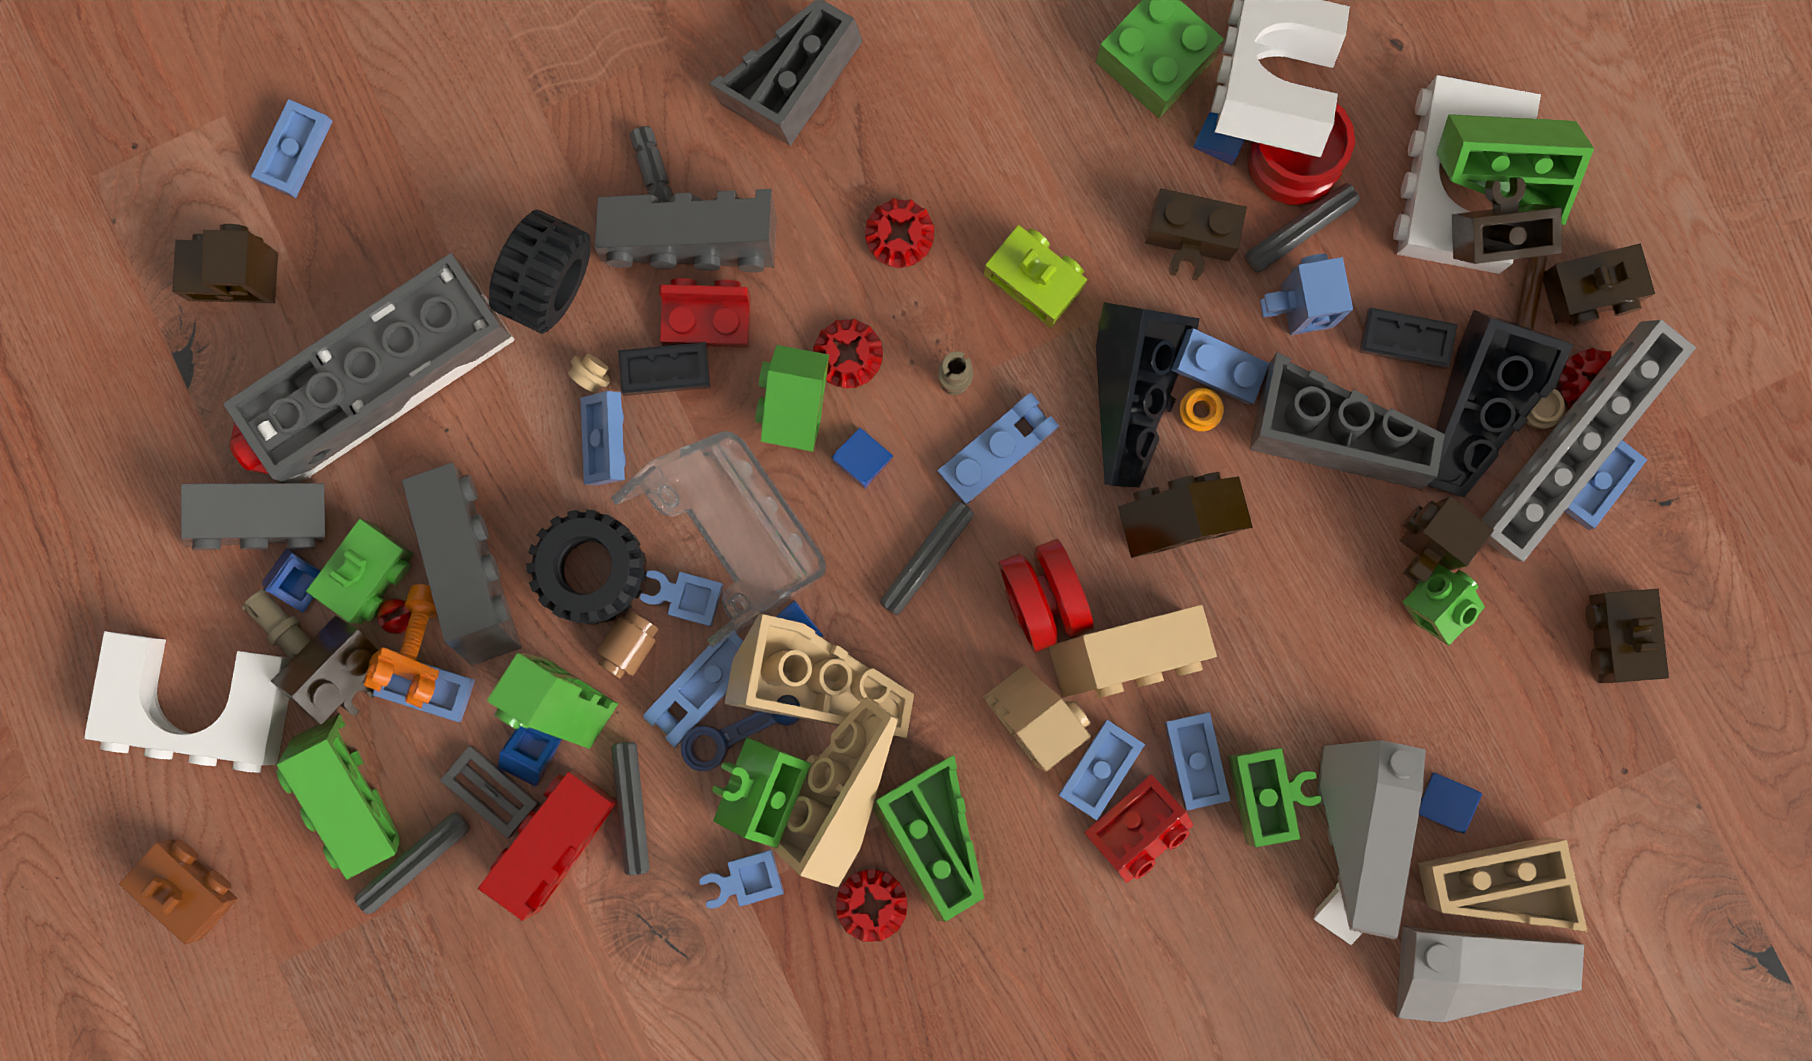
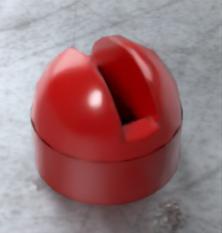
M398 598L389 599L379 607L377 620L384 631L392 634L406 633L412 614L405 607L406 600ZM403 608L405 614L386 622V615Z

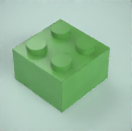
M1142 0L1100 44L1096 63L1155 116L1160 118L1217 57L1225 39L1181 0Z

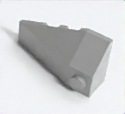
M1383 740L1326 745L1322 748L1318 795L1321 796L1320 803L1324 805L1329 825L1327 834L1330 846L1333 845L1338 864L1339 874L1337 878L1349 930L1391 939L1398 937L1423 791L1426 749Z
M1402 926L1396 1017L1447 1022L1580 991L1582 988L1584 944Z

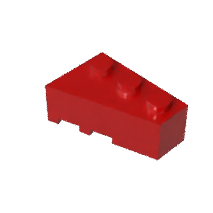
M570 771L565 777L559 773L552 780L543 794L547 800L537 812L531 811L517 830L518 837L509 848L506 847L498 855L490 867V873L477 888L521 921L530 918L543 909L617 805L615 798L577 771Z

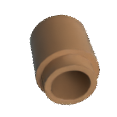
M629 610L624 618L618 617L595 651L602 656L598 665L621 679L625 672L633 676L655 644L656 640L653 637L659 629L635 612Z

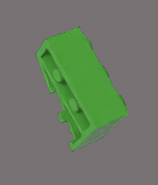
M1448 114L1436 154L1451 182L1485 194L1487 180H1499L1501 185L1500 192L1502 196H1505L1510 189V177L1523 178L1525 194L1518 203V206L1542 204L1560 207L1561 224L1565 225L1594 147L1577 121Z
M524 653L516 654L487 699V702L498 708L494 715L516 729H519L520 726L526 729L530 727L588 749L591 748L618 706L617 702L549 659Z
M339 713L324 721L322 725L318 724L292 737L277 763L279 768L277 769V777L283 789L289 794L293 792L301 804L300 814L307 828L312 832L316 830L324 842L323 851L328 863L334 869L340 868L347 880L396 855L401 838L377 789L371 790L358 769V766L364 764L359 751L350 754L338 731L346 726Z
M954 755L942 759L874 800L872 807L936 921L942 922L948 921L984 899L973 841L970 840L964 799L961 797Z

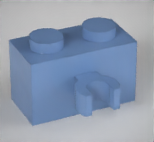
M1315 254L1301 259V264L1294 268L1281 284L1282 291L1265 294L1264 299H1260L1263 318L1286 313L1290 335L1334 328L1353 310L1343 257L1328 259L1327 254Z

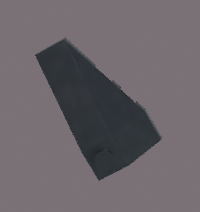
M1103 302L1096 341V360L1104 484L1140 488L1159 442V436L1156 431L1163 412H1171L1176 400L1171 396V392L1179 373L1171 369L1186 331L1193 328L1198 330L1200 318Z
M1473 310L1456 353L1436 427L1437 431L1445 434L1438 475L1427 486L1465 497L1499 456L1498 451L1515 430L1519 432L1528 421L1526 417L1542 397L1546 399L1556 387L1573 344L1517 323Z

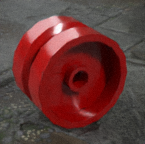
M1336 103L1334 124L1321 157L1252 141L1247 158L1249 173L1257 188L1272 200L1287 205L1310 204L1325 197L1338 182L1342 171L1350 161L1355 145L1354 127L1346 111Z
M1058 538L1035 548L1034 560L1039 576H1036L1028 559L1020 553L998 562L1009 606L1019 628H1022L1034 653L1057 643L1058 634L1053 615H1055L1064 633L1071 638L1094 629L1092 615L1084 591L1071 560Z

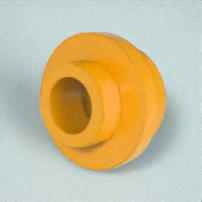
M1195 388L1189 391L1182 398L1179 405V415L1182 422L1189 429L1197 432H1206L1216 427L1224 413L1221 398L1217 393L1208 388ZM1197 403L1204 404L1208 408L1207 417H1197L1193 412L1194 405Z

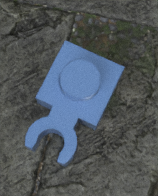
M647 571L646 577L658 580L661 584V590L655 596L641 593L640 599L650 605H660L665 601L671 602L667 615L712 627L722 594L723 583L679 572L677 582L674 584L670 582L666 575L659 571Z
M772 849L729 861L727 864L731 875L724 876L721 873L711 872L699 879L700 885L714 882L721 889L718 898L705 902L707 908L722 906L729 896L736 894L739 907L784 893Z

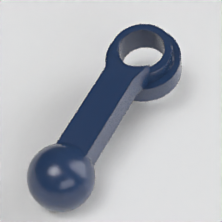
M783 695L777 700L779 703L800 707L798 699L792 695ZM758 711L723 729L707 725L695 727L684 736L681 743V754L685 763L692 769L709 771L718 767L724 761L727 751L735 743L775 723L789 726L795 724L800 719ZM701 735L710 736L717 745L716 755L709 761L700 759L695 753V742Z

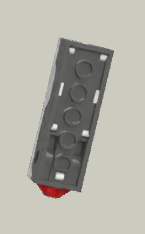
M450 253L223 403L234 420L229 448L239 464L247 471L267 474L271 478L284 483H301L515 339L499 315L491 310L489 300L468 269Z

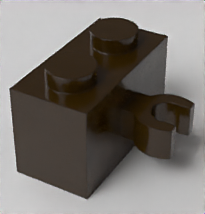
M1510 177V189L1505 196H1502L1500 192L1501 185L1499 180H1487L1485 195L1493 204V209L1452 214L1453 259L1480 264L1562 253L1561 208L1542 204L1518 206V203L1525 194L1523 178Z
M1160 188L1153 202L1145 244L1177 250L1178 252L1175 253L1170 261L1169 274L1175 276L1179 263L1181 261H1189L1194 267L1192 280L1197 281L1204 270V259L1202 256L1229 262L1237 252L1247 207Z
M1641 243L1555 264L1544 272L1543 277L1555 324L1571 320L1573 327L1597 321L1600 319L1598 313L1613 310L1615 316L1642 309L1640 302L1655 294Z
M1451 496L1438 502L1431 500L1424 508L1419 505L1403 523V527L1407 531L1399 540L1418 554L1407 566L1403 574L1416 584H1419L1420 581L1424 583L1430 577L1438 564L1450 571L1466 567L1494 532V529Z
M1659 588L1589 595L1590 604L1586 607V622L1589 629L1593 630L1595 648L1591 651V666L1594 673L1598 675L1599 683L1668 679L1669 672Z
M335 615L271 682L299 709L321 725L339 706L356 716L360 711L352 703L353 696L357 692L363 691L371 698L375 697L373 696L374 689L364 686L363 682L367 669L370 666V659L379 650L358 629Z

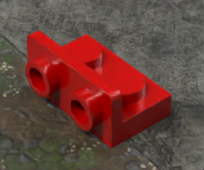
M676 278L671 280L670 285H659V295L662 298L660 343L662 345L706 342L709 347L749 348L751 295L747 287H741L739 281L722 279L714 281V286L697 285V281L693 279Z
M1151 774L1087 829L1084 834L1113 866L1120 877L1128 883L1133 878L1140 879L1148 874L1155 866V859L1167 848L1172 850L1180 846L1189 836V829L1193 826V823L1187 812Z

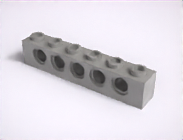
M1662 319L1640 322L1481 519L1494 529V532L1486 542L1504 557L1524 562L1696 347Z

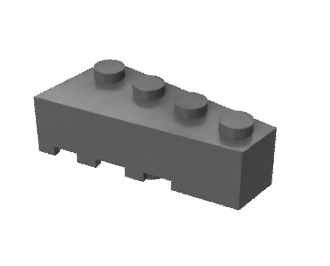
M756 189L755 198L746 199L737 197L735 190L717 191V197L713 200H703L692 193H675V195L668 198V202L661 203L660 199L652 194L598 197L595 250L601 261H606L607 265L617 268L631 267L633 262L650 263V266L657 269H674L676 264H689L703 271H716L720 269V266H738L740 271L750 273L762 272L764 267L774 268L777 217L772 189Z
M1276 352L1264 376L1250 450L1420 490L1424 489L1437 477L1445 434L1392 408L1387 410L1369 401L1368 396L1354 389L1350 392L1328 381L1327 376L1313 369L1309 372L1291 363L1290 358Z
M452 462L403 479L402 484L444 642L471 666L521 649L511 611L499 580V568L494 556L490 553L486 541L489 539L488 529L482 515L477 513L474 500L478 499V493L469 474L464 476Z

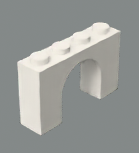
M1234 0L1228 25L1235 26V28L1229 26L1222 53L1229 54V56L1223 55L1217 76V82L1223 83L1224 86H1217L1211 107V112L1218 113L1215 132L1321 157L1334 124L1338 94L1282 80L1267 71L1261 65L1259 59L1280 56L1333 68L1346 36L1350 6L1324 0Z
M1439 75L1432 80L1426 89L1422 88L1420 90L1415 105V114L1421 115L1419 128L1413 131L1408 146V156L1413 157L1411 172H1406L1401 186V198H1406L1404 214L1398 215L1393 233L1394 240H1399L1397 255L1500 274L1513 264V259L1480 264L1453 259L1452 214L1471 211L1457 205L1444 190L1439 173L1440 160L1436 152L1448 114L1537 119L1541 94Z
M104 631L84 739L101 741L100 750L128 753L129 746L145 748L144 756L152 758L172 759L173 752L189 754L188 763L216 766L217 759L234 761L232 769L245 772L260 773L261 765H276L278 763L289 698L271 680L292 660L291 658L237 651L229 699L223 713L211 726L192 734L182 731L171 724L164 716L158 702L157 687L166 640Z

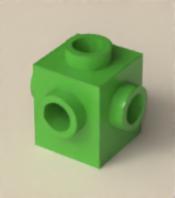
M1440 564L1437 565L1430 577L1424 583L1420 581L1403 601L1404 606L1417 626L1448 646L1465 628L1471 626L1476 621L1480 612L1485 608L1476 593L1479 587L1468 574L1461 570L1453 573Z

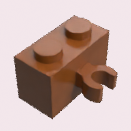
M174 839L156 842L121 880L119 885L184 945L202 940L238 898L229 891L231 888L229 881L214 870L207 871L196 860L198 858L196 851L187 843L181 840L175 841Z

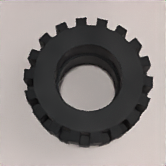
M536 209L529 213L511 232L496 261L489 286V306L491 310L540 334L549 331L564 316L582 283L590 257V235L541 210Z
M586 509V512L574 510L567 512V517L561 518L557 516L550 520L551 527L547 530L541 528L536 536L540 540L536 546L531 544L528 554L533 555L532 563H527V573L531 574L533 579L529 584L532 592L539 595L538 601L543 607L550 609L552 614L560 618L588 625L598 624L601 621L609 622L617 619L616 615L620 612L626 613L632 607L630 605L634 598L638 599L642 593V590L639 589L641 582H646L647 572L643 569V563L647 562L645 553L639 547L641 543L637 537L629 531V528L615 518L595 510ZM586 542H596L603 545L611 556L612 568L607 582L597 591L590 594L577 593L569 587L565 579L564 566L566 559L577 546Z

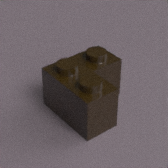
M221 224L220 230H203V234H193L192 240H175L172 292L187 301L275 303L278 252L263 242V238L255 236L248 231V227L239 224Z
M1213 472L1195 478L1194 475L1174 479L1167 482L1169 487L1167 491L1160 493L1159 487L1141 490L1133 493V502L1118 506L1131 558L1156 554L1190 543L1216 539L1253 528L1239 476L1221 479L1220 472Z

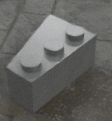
M824 0L813 1L776 30V36L756 52L752 49L742 57L744 62L723 78L719 75L709 83L721 105L789 146L792 145L863 42L855 19Z
M324 483L181 484V539L184 546L192 547V550H220L221 546L240 545L242 550L268 549V544L287 543V549H314L315 542L324 541Z

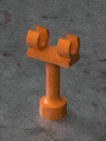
M416 584L410 587L405 602L406 609L410 610L412 614L400 653L398 654L382 647L372 655L363 684L380 692L382 686L387 687L392 674L408 679L412 682L408 687L405 702L422 708L423 702L428 704L435 690V680L438 678L440 671L416 660L428 620L438 615L430 586Z

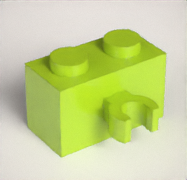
M1018 225L986 263L984 276L1049 328H1052L1082 292L1087 278L1082 275L1084 270L1075 260L1066 255L1060 258L1048 248L1050 243L1042 234L1032 228L1026 231Z

